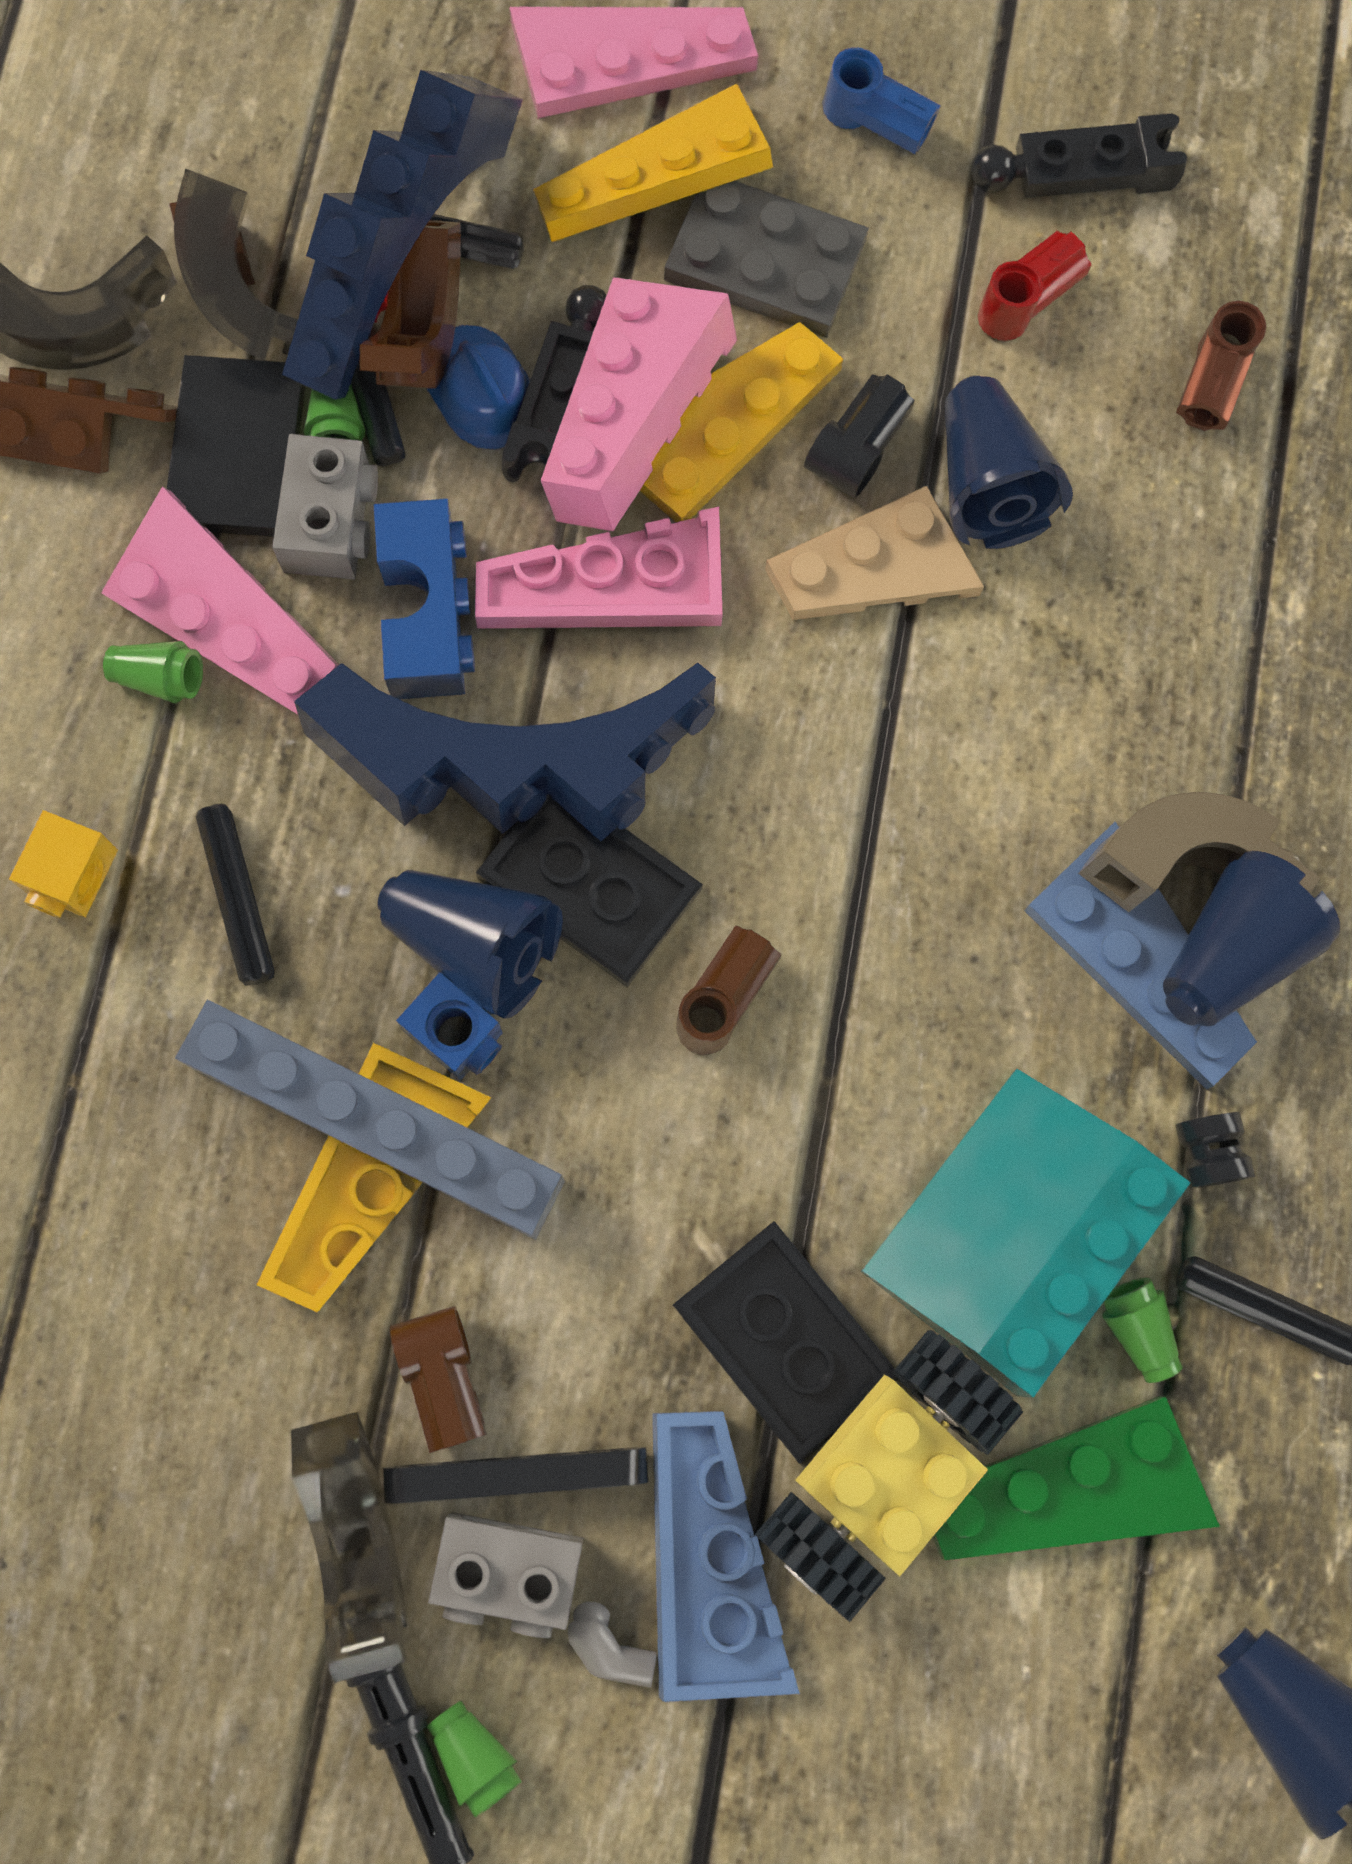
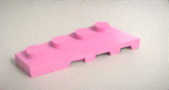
M509 7L511 25L538 118L757 70L758 53L743 7Z
M162 487L101 593L174 639L184 642L187 647L196 649L200 655L298 715L294 701L339 666V664L290 613L286 612L265 591L263 585L226 551L224 545L186 509V506L171 491Z
M719 506L698 511L697 518L671 523L670 518L645 523V530L615 537H611L610 532L588 536L586 537V543L557 550L554 545H548L476 562L475 619L477 629L722 626Z

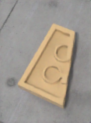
M927 486L768 559L765 568L792 620L865 611L867 606L904 602V606L927 603L928 598L958 595L959 599L977 597L981 595L984 588Z

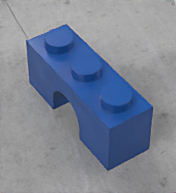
M448 498L374 504L377 563L384 585H413L421 588L428 594L422 608L413 615L405 618L381 620L384 680L391 696L399 700L464 695V673L475 672L472 635L461 636L460 615H471L468 578H457L456 558H467L463 520L452 521Z

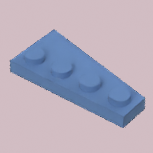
M1114 822L1035 898L1024 911L1207 1090L1213 1087L1257 1041L1237 1010L1215 1025L1208 1027L1199 1024L1194 1026L1185 1024L1177 1019L1167 1008L1165 1003L1167 997L1163 990V982L1189 935L1159 889L1133 910L1127 912L1078 874L1099 845L1119 828L1117 823Z
M724 1412L652 1413L659 1698L663 1702L800 1694L795 1674L789 1666L781 1637L783 1630L777 1608L772 1603L762 1566L765 1563L759 1541L753 1533L745 1504L747 1497Z

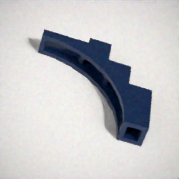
M420 70L402 132L373 130L356 191L354 193H324L306 254L307 257L314 259L315 262L282 375L335 400L347 396L360 358V344L367 340L378 311L402 263L420 233L446 197L471 172L488 161L504 158L523 99L471 76Z
M697 662L661 689L616 710L571 722L530 726L471 723L418 709L378 690L343 663L296 699L294 703L304 734L404 826L418 814H427L433 811L442 802L447 790L451 787L503 834L518 820L525 822L532 818L541 809L546 800V795L549 794L596 838L602 841L615 828L618 827L620 830L629 827L642 813L646 803V774H651L661 767L670 755L672 746L687 733L695 735L709 723L715 712L716 677Z

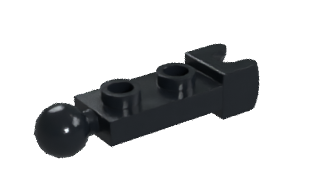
M1176 114L1138 116L1135 124L1020 133L1015 147L1016 155H1013L1009 149L1002 145L992 144L983 147L971 163V176L977 187L991 193L1005 190L1014 179L1021 178L1024 198L1135 188L1136 194L1165 192L1174 189L1181 181L1187 165V155L1181 151H1167L1172 132L1178 127L1180 122Z
M582 285L574 289L567 298L565 313L571 323L570 326L555 321L550 322L517 420L512 424L502 454V473L507 481L515 483L520 479L527 465L534 462L547 464L607 296L604 290L595 285Z

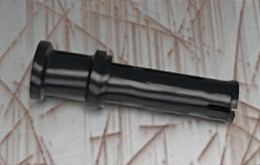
M403 1649L390 1651L360 1665L346 1674L344 1678L348 1687L357 1689L371 1724V1729L367 1733L370 1744L375 1745L377 1750L384 1749L404 1798L407 1811L411 1816L429 1864H467L473 1859L472 1857L475 1854L472 1847L468 1844L449 1796L447 1786L443 1781L423 1730L428 1726V1711L425 1705H417L402 1668V1664L407 1659Z

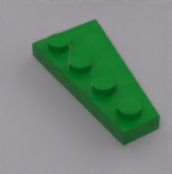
M1158 1396L984 1465L988 1469L987 1472L940 1527L933 1538L940 1557L946 1561L1220 1527L1167 1398Z

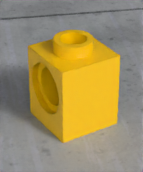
M43 810L9 880L27 893L24 903L40 912L61 918L64 910H68L86 918L118 849L102 833Z

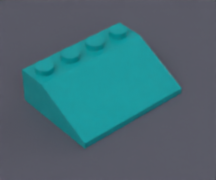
M1015 1069L861 1272L952 1345L954 1344L967 1357L975 1361L982 1369L1017 1397L1034 1398L1191 1182L1133 1138L1019 1069Z

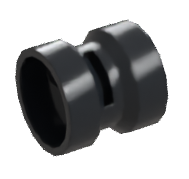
M1240 1112L1212 1115L1175 1125L1179 1144L1187 1148L1190 1163L1185 1169L1187 1179L1191 1182L1189 1185L1190 1189L1220 1185L1255 1177L1251 1157L1243 1153L1240 1138L1245 1132ZM1219 1145L1220 1147L1218 1149L1209 1150V1146Z

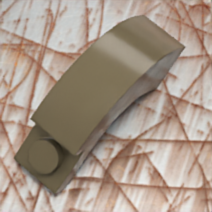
M1210 792L1175 794L1148 804L1137 811L1101 843L1078 873L1127 912L1133 910L1152 895L1172 867L1194 865L1213 870L1222 875L1229 863L1238 860L1244 853L1249 851L1273 854L1295 865L1306 874L1299 884L1310 894L1320 877L1305 867L1294 853L1280 848L1269 839L1281 822L1279 819L1254 804L1239 798Z

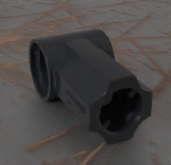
M872 374L839 421L831 420L822 429L809 450L804 467L852 498H857L875 474L883 458V450L913 409L915 400L908 394L905 385L888 374L885 376Z

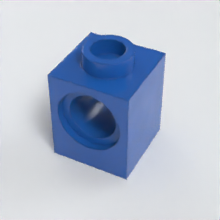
M441 972L436 975L396 1020L404 1033L460 1081L470 1070L475 1075L480 1074L494 1060L502 1048V1045L496 1041L503 1034L499 1022ZM464 1017L472 1022V1032L469 1038L457 1046H448L441 1043L438 1039L441 1025L449 1018Z

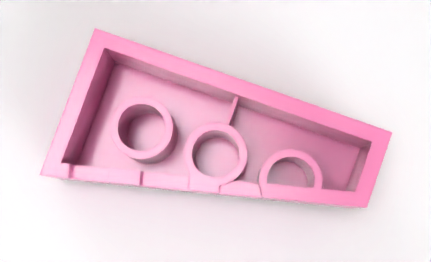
M613 277L541 478L542 486L557 522L614 531L653 470L651 462L664 442L671 443L681 427L680 417L694 396L701 397L712 380L710 371L721 354L727 356L737 341L728 293Z

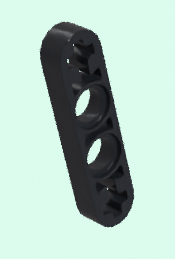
M647 1447L410 1464L383 1468L385 1504L618 1487L649 1482Z

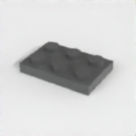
M732 181L695 194L665 264L664 280L686 288L728 293L730 304L792 326L801 322L812 333L827 338L865 245L869 227L741 182Z

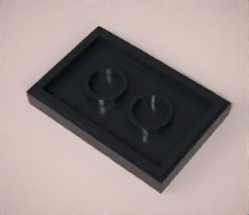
M184 355L166 489L171 491L186 506V509L194 518L212 533L274 537L289 434L300 435L305 385L282 375L286 362Z
M549 794L546 795V800L541 809L532 818L525 822L518 820L510 828L476 871L477 878L487 885L543 895L552 901L553 904L558 905L563 916L560 939L626 987L631 984L701 892L703 886L702 883L627 829L620 830L617 827L600 841Z
M775 1221L672 1305L799 1464L835 1434L884 1375L895 1382L899 1380L894 1374L895 1368Z

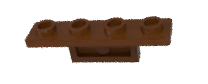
M9 367V376L0 374V456L99 474L108 472L112 414L165 423L176 421L177 406L164 404L165 394L157 391L127 388V397L106 394V383L101 381L69 377L67 387L47 383V372L29 368Z

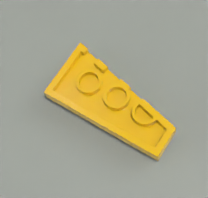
M736 83L533 190L551 242L771 169L773 168L770 146Z
M375 1043L372 1044L358 1073L465 1127L471 1124L492 1098ZM328 1135L256 1285L318 1313L422 1182Z

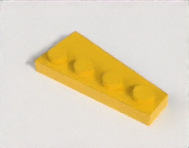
M798 322L711 373L712 380L701 397L694 396L680 417L681 427L671 443L664 442L651 462L653 470L641 487L640 492L673 521L680 522L691 519L841 371L843 358L801 322Z

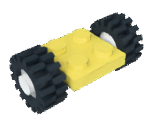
M927 1330L894 1369V1374L900 1379V1382L911 1390V1393L927 1407L924 1409L893 1379L884 1375L795 1480L834 1516L830 1523L835 1528L832 1529L794 1493L790 1492L755 1534L785 1563V1568L814 1595L818 1594L848 1622H851L886 1578L847 1543L844 1538H848L852 1543L858 1538L900 1577L988 1470L947 1429L950 1427L953 1431L955 1430L964 1440L988 1455L1023 1413L1021 1406L1013 1400V1397L1006 1390L998 1385L999 1383L991 1375H987L975 1361L967 1358L954 1344L951 1345L944 1337L939 1334L937 1335L932 1330Z

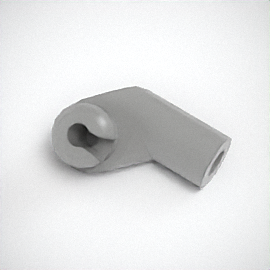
M591 1601L578 1605L574 1610V1621L568 1625V1638L570 1645L589 1673L601 1679L651 1688L657 1652L619 1645L608 1628L610 1613L604 1605Z

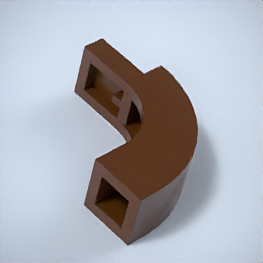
M429 220L402 263L388 291L387 309L385 310L379 331L360 344V370L376 371L377 385L436 389L440 384L448 365L456 326L460 285L461 222Z

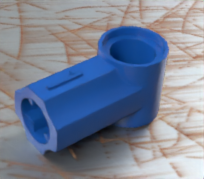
M860 47L845 49L835 57L822 102L824 114L835 126L843 129H856L864 126L913 154L919 152L941 107V105L884 75L883 66L878 57L871 51Z

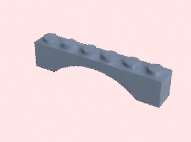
M208 999L175 1059L191 1069L327 1134L535 1240L565 1183L562 1174Z

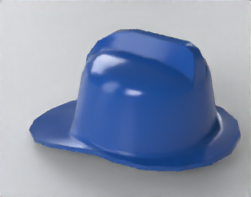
M460 325L455 327L448 365L440 384L436 389H426L448 425L461 440L477 448L497 450L505 447L512 424L517 420L530 378L509 345L497 333L481 326Z

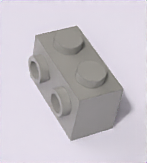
M289 434L272 546L283 573L344 579L356 578L358 558L366 559L370 548V524L368 521H363L366 502H375L378 489V469L376 465H369L363 441Z
M452 1512L445 1519L429 1604L444 1606L442 1617L451 1621L482 1625L486 1614L512 1619L510 1630L532 1637L551 1638L553 1628L563 1630L567 1628L584 1537Z

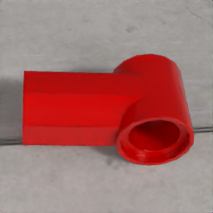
M1057 230L1018 261H1007L999 265L991 276L979 307L977 317L982 330L993 339L1001 341L1014 340L1020 337L1026 331L1033 317L1086 277L1092 265L1086 254V245L1072 231L1061 233Z

